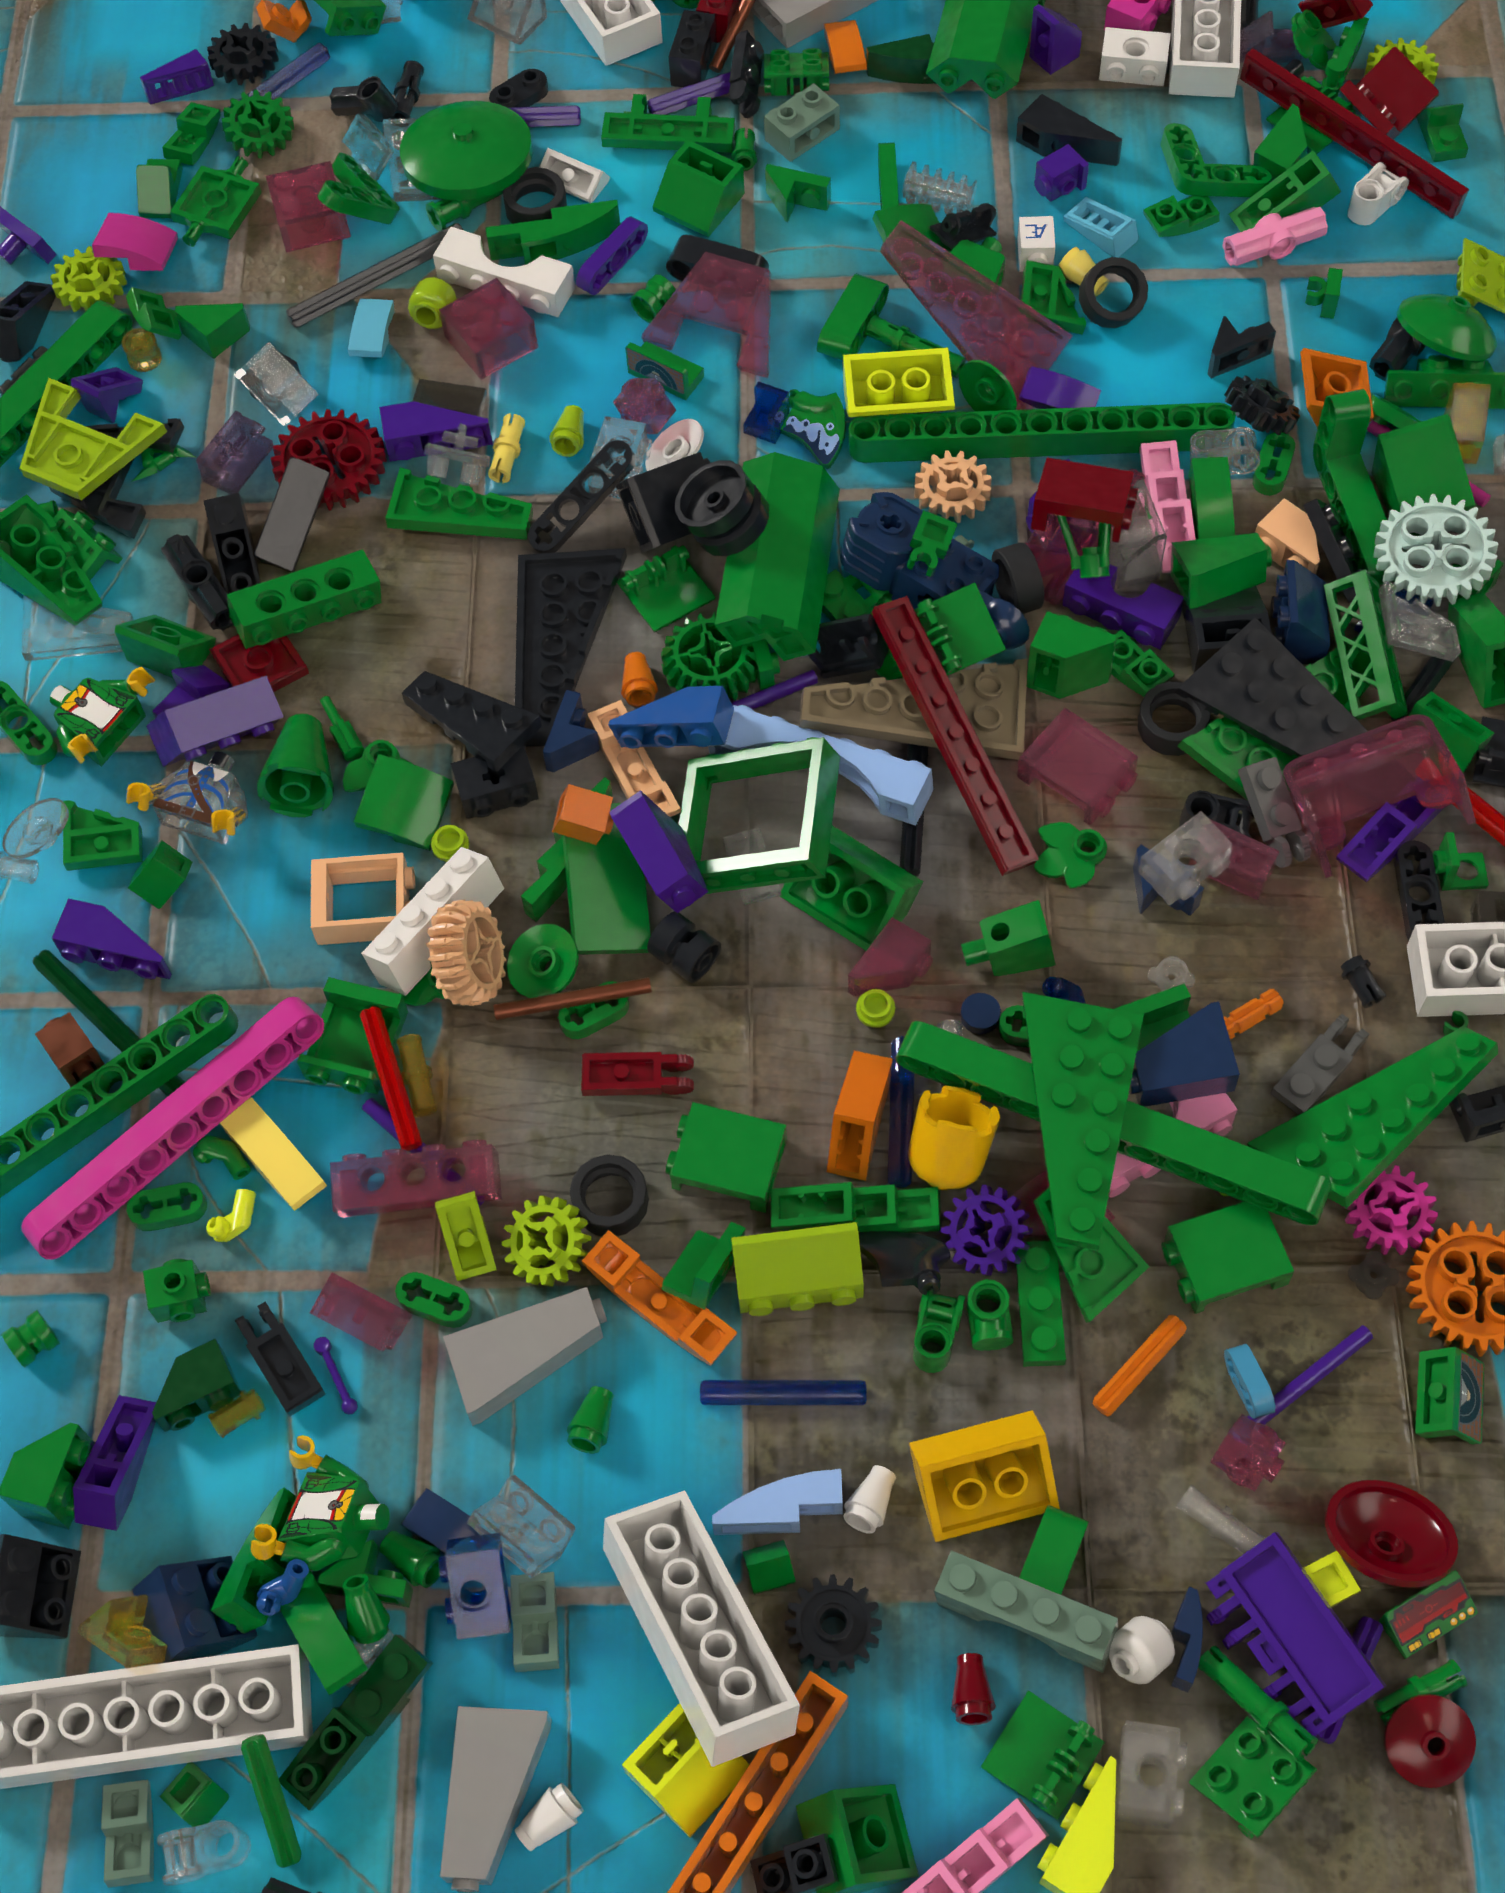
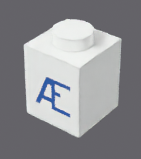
M1053 216L1019 217L1017 237L1019 272H1023L1027 260L1054 265L1055 234Z

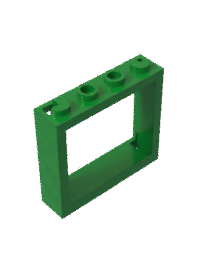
M810 737L803 741L775 743L767 747L744 748L737 752L719 755L708 754L705 757L689 759L679 826L682 827L708 889L706 894L826 878L840 756L824 737ZM810 768L799 847L701 861L713 783Z

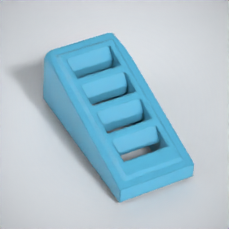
M1088 197L1084 198L1063 216L1064 222L1113 257H1120L1138 240L1136 220ZM1089 213H1092V215L1089 216L1087 219H1083V218H1085Z

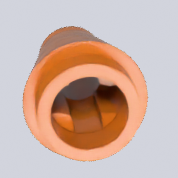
M641 652L629 653L624 659L621 694L629 705L642 707L654 701L658 692V686L646 656Z

